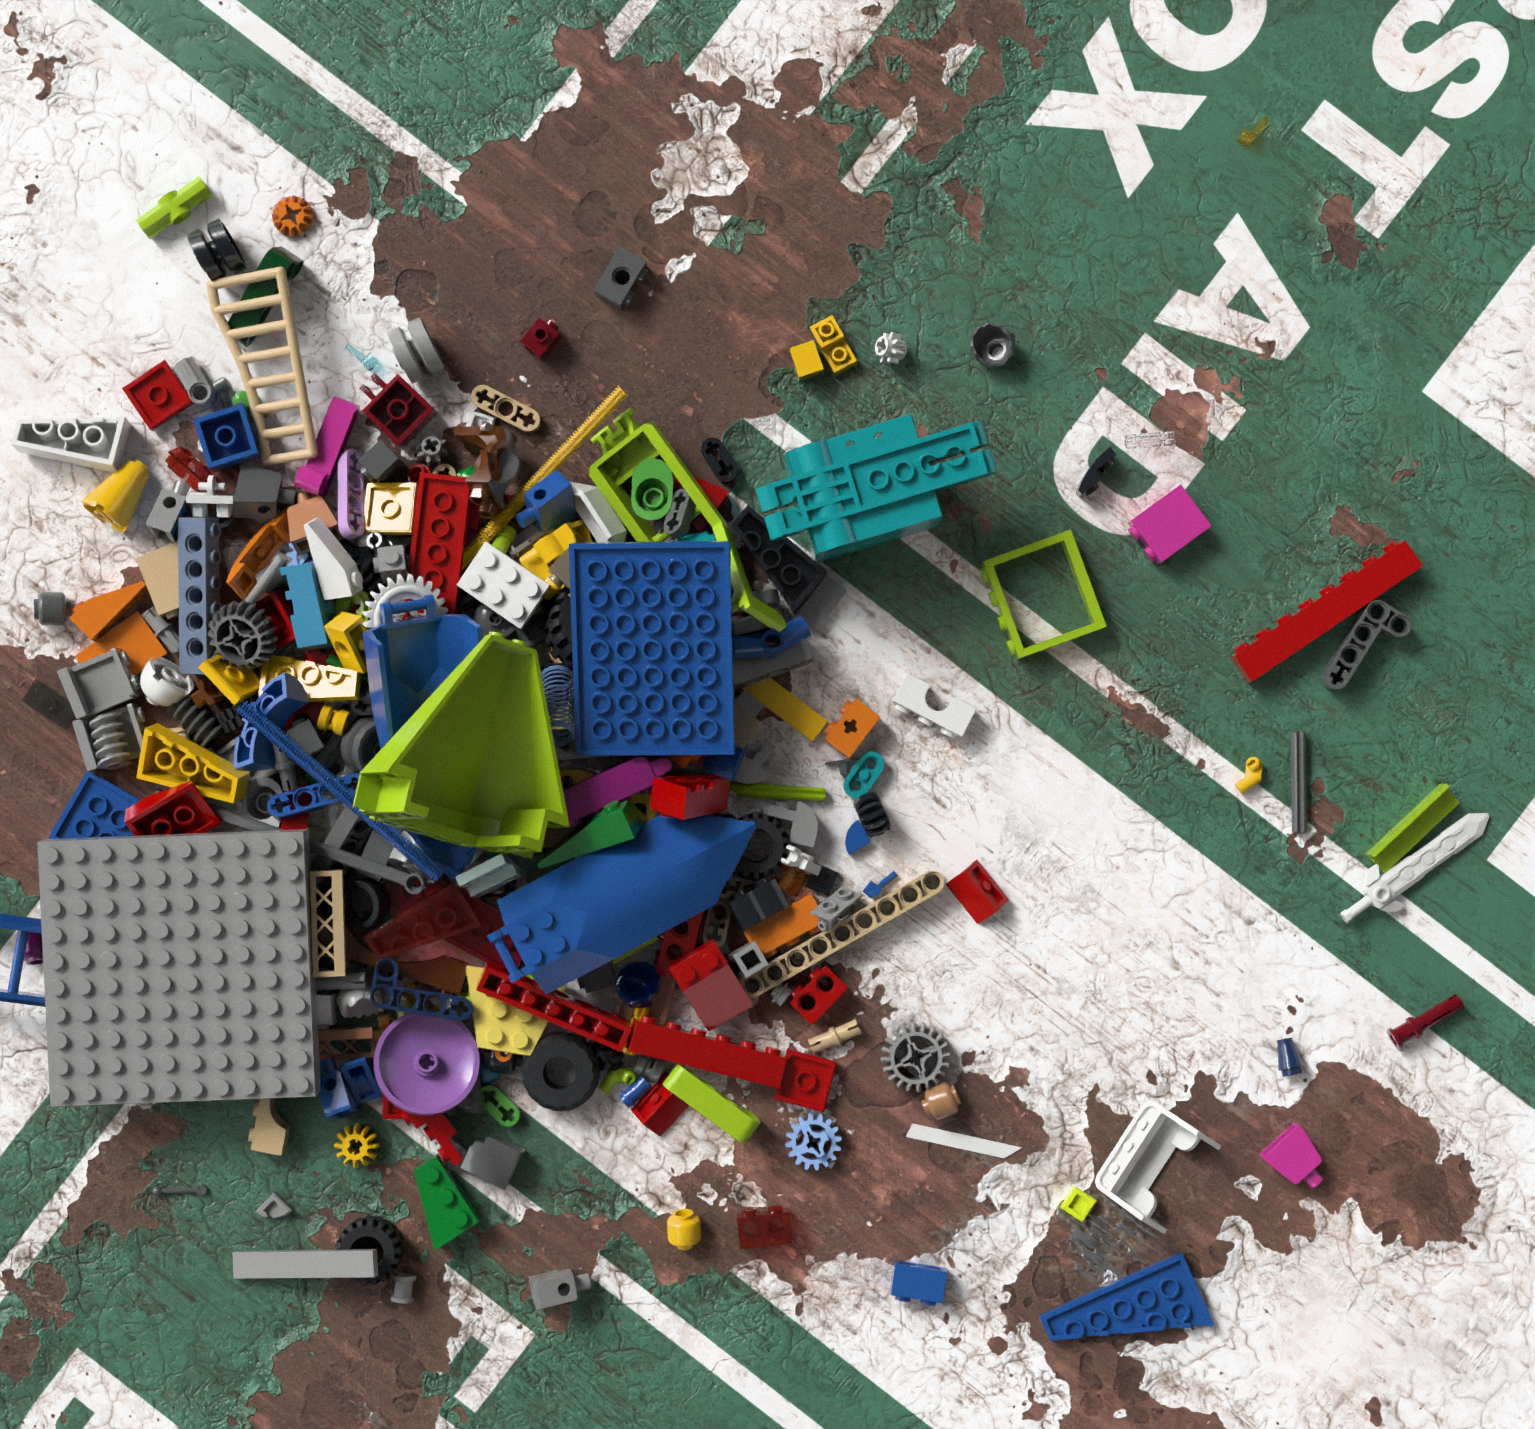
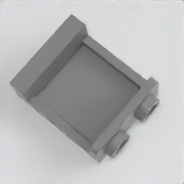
M114 647L105 654L74 667H65L57 671L76 719H87L140 696L138 689L141 686L136 675H132L128 666L131 665V661L125 650L122 651L121 648Z
M130 703L126 707L107 712H120L122 716L115 719V722H123L124 726L117 729V732L126 733V736L119 739L120 742L128 743V746L121 749L122 752H130V756L123 759L124 762L140 757L145 729L143 722H146L143 708L138 707V704ZM97 716L72 722L86 769L91 772L101 770L98 767V762L102 759H98L95 755L99 749H95L93 746L97 739L92 738L91 733L94 729L89 727V723Z

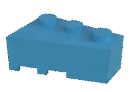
M303 563L279 567L281 576H287L290 589L285 591L286 599H292L294 615L290 617L297 648L310 651L333 647L324 626L333 620L332 614L335 612V604L333 599L324 600L315 565Z

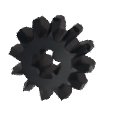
M875 792L865 793L854 800V808L867 836L871 838L879 836L890 829L891 824Z

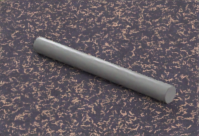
M278 553L244 601H247L248 606L257 602L280 570L279 567L284 565L288 559L285 554Z

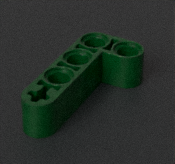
M282 246L273 247L264 255L256 271L283 267L286 270L287 281L298 275L304 260ZM276 278L249 283L240 301L279 294ZM273 306L233 313L228 324L231 329L263 324ZM256 336L236 340L243 346L248 347L255 340Z

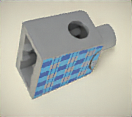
M176 480L172 491L161 490L146 522V526L153 537L169 543L178 541V518L189 517L191 512V504L186 503V495L190 489L189 484Z

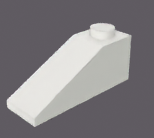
M315 518L304 524L324 600L353 596L362 590L363 579L358 571L357 564L321 518Z

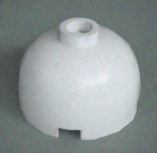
M153 657L150 658L140 677V685L143 693L146 695V700L155 706L170 707L173 703H179L189 696L194 689V683L189 675L185 679L178 673L180 671L178 665L162 657H157L155 661H153Z

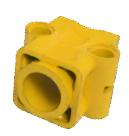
M583 520L565 523L553 533L537 541L531 550L519 558L522 566L551 585L544 596L547 601L556 599L565 589L563 585L559 588L548 578L551 574L547 570L565 552L570 543H594L590 530Z

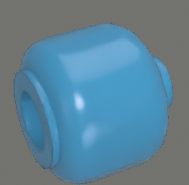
M481 1059L479 1065L481 1083L488 1085L498 1081L501 1074L491 1072L488 1065L484 1064V1059Z

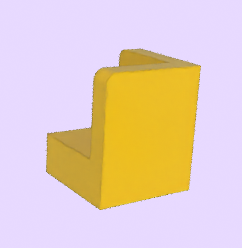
M814 340L790 348L799 381L823 374L824 368Z

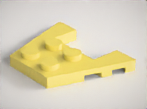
M467 965L465 971L473 1009L472 1016L477 1048L530 1056L548 1021L493 997H487L486 994L477 991V982L484 968ZM567 984L557 990L564 992Z

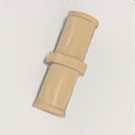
M856 1018L836 1028L832 1026L829 1028V1031L809 1038L808 1042L813 1046L811 1047L813 1053L817 1054L834 1045L838 1047L842 1045L841 1042L861 1035L862 1031L857 1027L859 1024Z

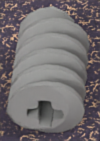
M120 712L99 715L89 723V727L94 729L91 736L93 739H97L93 746L95 749H99L95 755L98 759H102L98 762L100 769H119L132 763L124 762L123 760L130 756V752H122L121 750L128 746V743L119 741L120 738L126 736L125 732H117L118 728L124 726L123 722H115L116 718L122 716Z

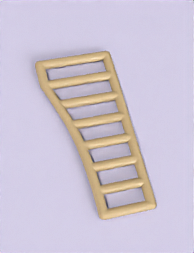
M275 267L223 277L214 281L209 280L206 283L210 310L235 359L244 383L253 416L262 464L264 466H271L316 458L318 450L286 270L283 267ZM274 278L277 280L279 294L220 305L218 289ZM281 304L284 320L231 329L224 315ZM286 330L288 346L243 354L236 339ZM290 356L293 372L253 379L247 365L249 363ZM295 382L297 398L260 404L256 389ZM300 408L302 423L266 429L263 414ZM304 434L307 449L271 455L269 439Z

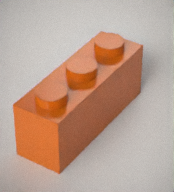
M812 893L789 904V907L743 932L749 943L756 942L765 959L778 953L777 947L783 944L789 947L801 940L799 937L801 934L808 931L812 935L820 930L817 925L819 922L818 917L810 914L818 905Z

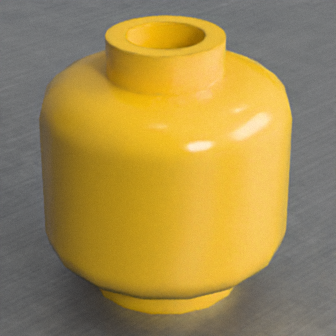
M690 1209L674 1211L673 1215L667 1220L669 1243L677 1246L679 1250H689L693 1245L697 1244L701 1239V1221L699 1216Z

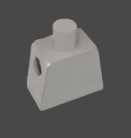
M570 1269L528 1276L533 1303L537 1310L575 1301L578 1299L577 1291L591 1289L588 1273L573 1276ZM567 1283L565 1289L558 1290L560 1284Z

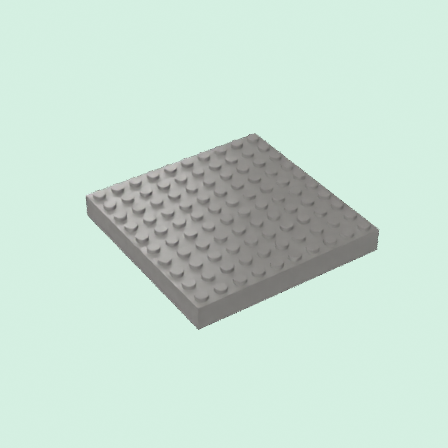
M309 829L45 839L37 842L50 1107L315 1097L321 1091L316 977H313Z

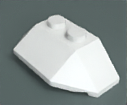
M569 481L572 484L575 508L597 543L626 542L628 532L625 529L626 526L614 512L598 487Z

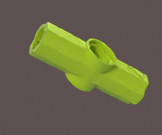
M198 176L178 191L173 190L163 195L158 200V205L140 216L136 221L146 236L152 239L170 225H177L185 221L191 215L193 209L210 199L213 194L201 177Z

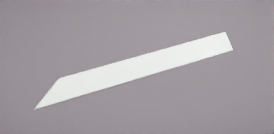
M913 1123L906 1137L1000 1158H1005L1022 1148Z

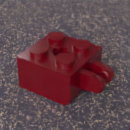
M373 373L370 376L372 381L383 389L375 396L368 386L362 384L359 389L372 400L362 412L403 450L438 412L400 375L397 374L386 384L377 374ZM398 407L401 409L405 407L404 414L396 417L397 413L395 410Z

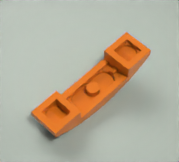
M290 506L280 511L276 517L272 518L258 531L232 566L226 583L242 600L246 599L257 584L255 574L266 567L284 543H291L287 509Z

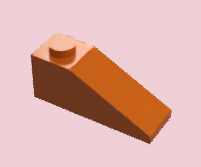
M141 581L88 599L86 602L81 601L73 608L72 612L74 614L69 619L90 640L96 641L106 634L148 591L146 583Z

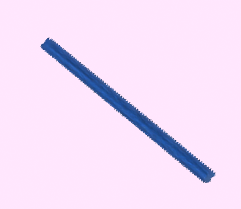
M248 701L240 704L237 713L259 730L274 745L279 747L296 764H299L302 769L316 779L331 794L336 796L366 824L371 826L381 837L391 843L394 848L406 856L423 873H426L431 880L436 882L443 876L445 869L442 871V867L438 869L440 865L436 867L437 863L434 864L435 861L431 863L432 859L428 860L430 857L426 858L427 854L423 856L425 852L421 854L422 850L418 852L420 848L416 850L417 846L413 847L415 844L411 846L412 841L408 843L410 839L407 841V837L403 839L405 835L401 837L402 833L399 834L400 831L396 833L397 829L393 830L395 827L391 828V826L373 821L369 819V816L361 813L359 808H354L355 796L353 795L355 792L351 794L352 790L348 792L350 788L346 790L347 786L344 788L345 784L341 786L342 782L338 783L340 779L336 781L337 777L333 779L335 775L331 777L333 773L330 775V771L326 773L328 769L324 771L325 766L321 768L322 765L319 766L320 762L316 764L318 760L313 762L315 758L311 760L313 756L309 758L310 754L306 756L308 752L304 754L305 750L301 751L303 748L299 749L300 745L296 747L297 744L294 745L295 741L291 743L293 739L289 741L290 737L287 739L288 735L284 737L285 733L281 734L283 730L279 732L280 728L276 730L278 726L274 728L276 724L271 726L273 722L269 724L271 720L268 722V718L264 720L266 716L262 718L263 713L259 715L260 712L257 713L258 709L254 711L256 707L253 709V705L249 707L251 703L247 705Z

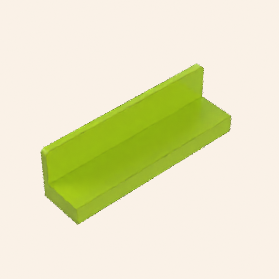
M1447 783L1439 784L1365 854L1374 864L1379 865V870L1382 873L1387 872L1460 803L1448 790L1450 786Z

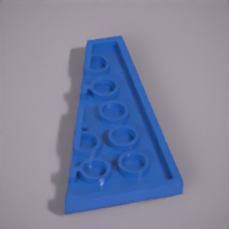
M1182 1252L1039 1314L1050 1341L1096 1335L1108 1336L1109 1334L1117 1333L1129 1334L1161 1331L1170 1328L1182 1329L1202 1325L1214 1326Z

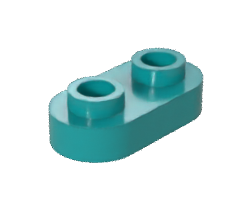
M874 751L866 752L857 761L843 783L844 791L848 796L859 798V796L867 793L884 769V759L879 753ZM870 759L876 762V767L872 770L866 766V762ZM855 780L861 783V788L857 791L851 787V783Z

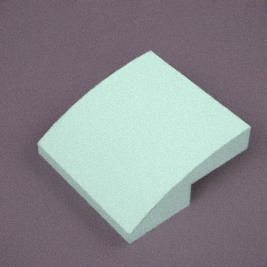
M501 853L455 878L459 887L467 888L471 897L480 898L523 876V873L508 856Z

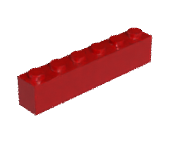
M642 1015L641 1019L633 1018L632 1030L626 1044V1049L629 1052L775 1088L780 1087L787 1058L780 1054V1049L766 1046L765 1050L756 1048V1043L741 1040V1044L731 1042L732 1037L717 1034L716 1038L706 1036L707 1031L693 1027L691 1032L682 1030V1025L667 1021L666 1025L656 1023V1018Z

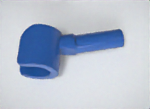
M893 871L882 879L878 885L871 880L863 889V892L870 898H874L885 885L898 875Z

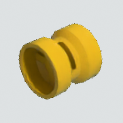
M324 704L318 718L317 729L324 731L329 729L334 734L343 736L348 727L351 712L343 709L337 711L333 706Z

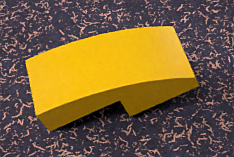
M833 315L810 326V330L835 376L858 365Z

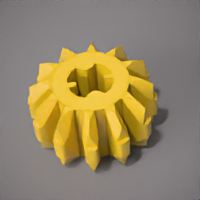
M360 1123L354 1125V1131L349 1125L345 1126V1133L339 1132L337 1134L338 1139L342 1142L334 1144L335 1148L342 1149V1151L336 1154L337 1158L345 1155L346 1159L343 1164L346 1166L351 1160H353L354 1168L359 1167L360 1161L364 1166H367L369 1164L368 1157L374 1159L377 1156L371 1150L379 1148V1143L371 1141L377 1137V1134L373 1133L369 1136L367 1133L370 1130V1126L368 1125L362 1131ZM354 1139H356V1143L358 1141L362 1143V1146L359 1148L360 1152L358 1148L354 1150L351 1146L354 1144Z

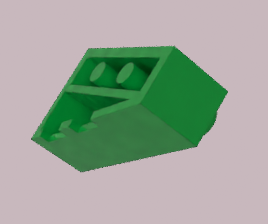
M439 1153L414 1170L435 1251L478 1223L482 1217Z

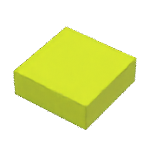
M1074 1185L1060 1208L1081 1222H1084L1097 1200Z

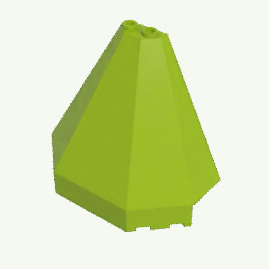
M489 632V635H486L359 773L360 776L353 802L354 808H359L361 813L369 816V819L462 847L472 848L474 846L491 852L513 853L526 858H532L533 852H541L546 828L570 827L537 650L527 647V642L515 639L510 641L505 639V635L502 633Z

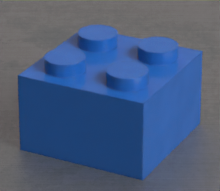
M243 403L193 419L208 469L213 472L261 458L249 408Z

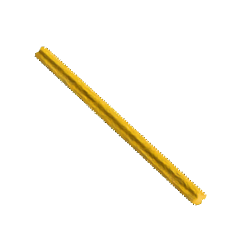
M617 386L618 389L615 388L616 391L611 393L612 396L609 395V398H606L607 401L604 400L605 403L602 402V405H599L600 408L597 407L598 410L595 409L596 413L593 412L594 415L591 414V417H588L589 420L586 419L587 422L584 421L585 425L581 424L583 427L579 426L580 429L577 428L578 432L575 431L576 434L573 433V436H570L571 439L568 438L569 441L566 440L567 443L561 445L562 448L559 447L558 453L555 452L556 455L553 454V457H550L551 460L548 459L549 462L546 461L547 465L544 464L545 467L542 466V469H539L540 472L537 471L538 474L535 473L536 477L533 476L534 479L530 478L531 481L528 480L529 484L526 483L527 486L524 485L525 488L519 490L520 493L517 492L518 495L515 494V497H512L514 500L510 499L511 502L508 501L509 505L506 504L507 509L502 510V512L499 511L500 514L497 513L498 517L496 516V519H493L494 521L488 523L489 526L486 525L487 528L484 527V530H481L483 533L479 532L480 535L477 534L478 538L475 537L476 540L473 539L474 542H471V545L468 544L469 547L466 546L462 571L475 558L484 542H490L496 536V533H499L498 531H501L500 529H503L510 519L521 510V507L523 508L525 505V492L549 474L558 470L570 458V455L572 456V453L584 443L583 441L588 439L590 434L621 404V401H624L626 396L628 397V394L621 387Z

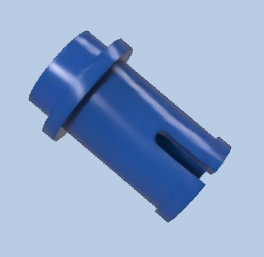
M640 1075L625 1091L621 1090L622 1094L618 1097L630 1108L632 1105L635 1106V1102L652 1086Z

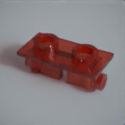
M182 446L168 452L170 455L165 460L168 464L167 467L181 479L188 473L190 476L185 483L189 484L196 492H207V490H199L198 483L207 482L208 476L214 475V472L194 458L195 456L190 450Z

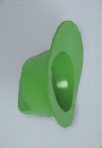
M651 458L639 463L633 472L631 502L636 515L642 519L649 521L659 520L668 513L672 505L673 475L665 462Z

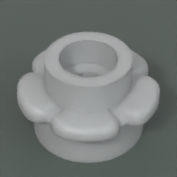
M788 982L784 985L778 984L770 995L774 997L772 1003L776 1002L779 1006H782L789 998L793 989L788 986Z

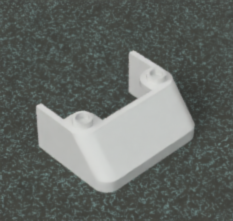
M1148 1101L1140 1107L1099 1170L1095 1184L1101 1192L1131 1214L1165 1234L1167 1229L1150 1218L1157 1206L1156 1196L1149 1191L1150 1186L1176 1147L1185 1152L1191 1151L1201 1139L1218 1150L1221 1145L1158 1103Z

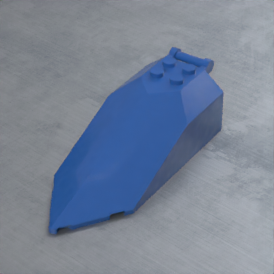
M432 594L423 596V599L390 604L389 602L380 603L383 623L363 632L371 706L381 749L483 639L482 627L467 615L437 614L435 599ZM426 610V616L393 621L392 615ZM404 830L428 857L435 861V864L437 863V866L440 865L439 868L442 867L441 870L445 869V874L453 883H457L455 877L462 874L466 865H470L478 847L474 846L472 848L462 847Z
M659 815L643 823L634 839L584 854L497 900L505 926L487 935L490 943H494L510 973L508 977L511 983L530 974L542 990L548 994L716 905L721 896L720 893L746 850L749 839L754 830L757 829V824L753 820L743 821L735 820V818L708 815L686 820ZM508 933L526 966L522 969H519L503 939V936Z

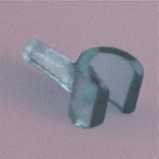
M349 343L345 346V349L357 357L367 370H373L379 365V362L371 352L363 356L361 352Z

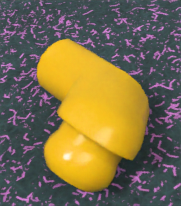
M1250 757L1246 761L1245 777L1235 784V787L1241 794H1244L1260 783L1262 779L1263 765L1257 757Z

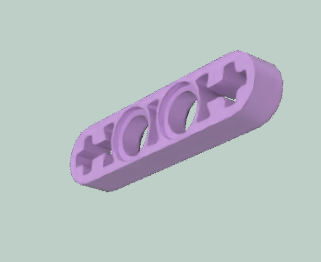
M349 449L338 456V529L346 540H353L364 533V474L360 471L363 466L358 462L362 456L355 449ZM348 500H349L350 503L352 504L354 510L351 508V506H350Z

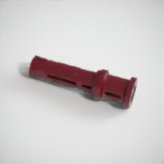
M1454 994L1415 1018H1406V1022L1395 1029L1389 1028L1387 1034L1394 1046L1400 1050L1403 1048V1044L1415 1037L1417 1039L1421 1038L1425 1030L1455 1012L1462 1010L1464 1004L1459 996Z

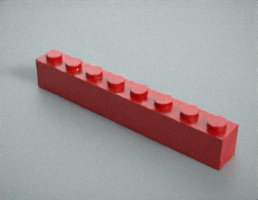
M1396 540L1383 548L1384 554L1378 558L1375 555L1367 558L1361 563L1363 568L1356 573L1353 569L1340 577L1341 583L1335 587L1331 583L1320 590L1321 596L1314 601L1311 598L1305 600L1297 606L1299 608L1298 612L1292 616L1288 612L1277 619L1278 625L1271 630L1266 627L1255 634L1257 640L1251 644L1245 641L1233 649L1236 654L1230 658L1246 682L1254 681L1423 566L1406 540L1397 543Z

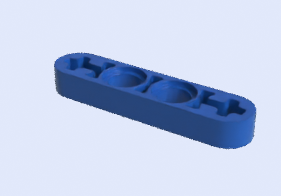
M353 773L338 777L336 781L340 779L338 783L342 782V784H345V787L349 788L353 786V781L359 780L360 774ZM320 783L272 796L267 803V809L275 819L285 820L343 803L336 797L332 800L326 799L324 797L326 788ZM350 788L348 792L352 790L351 794H353L354 789ZM310 794L313 799L312 803L306 807L300 806L298 800L301 795ZM293 797L295 810H293L291 805L283 807V812L281 813L273 809L277 807V802L279 801L283 805L291 804L289 798Z

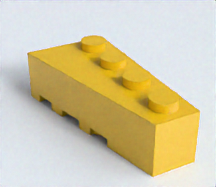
M158 723L144 729L137 779L168 787H175L192 781L203 796L233 804L246 797L250 775L248 771L234 770L233 763Z

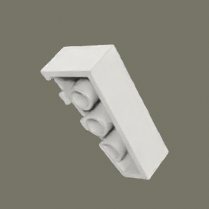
M125 416L116 418L92 417V419L66 418L62 420H52L51 418L17 419L11 445L20 453L115 472L121 466L131 424Z

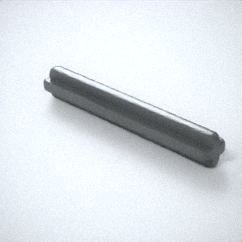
M1303 731L1291 733L1292 832L1295 834L1307 832L1306 733Z

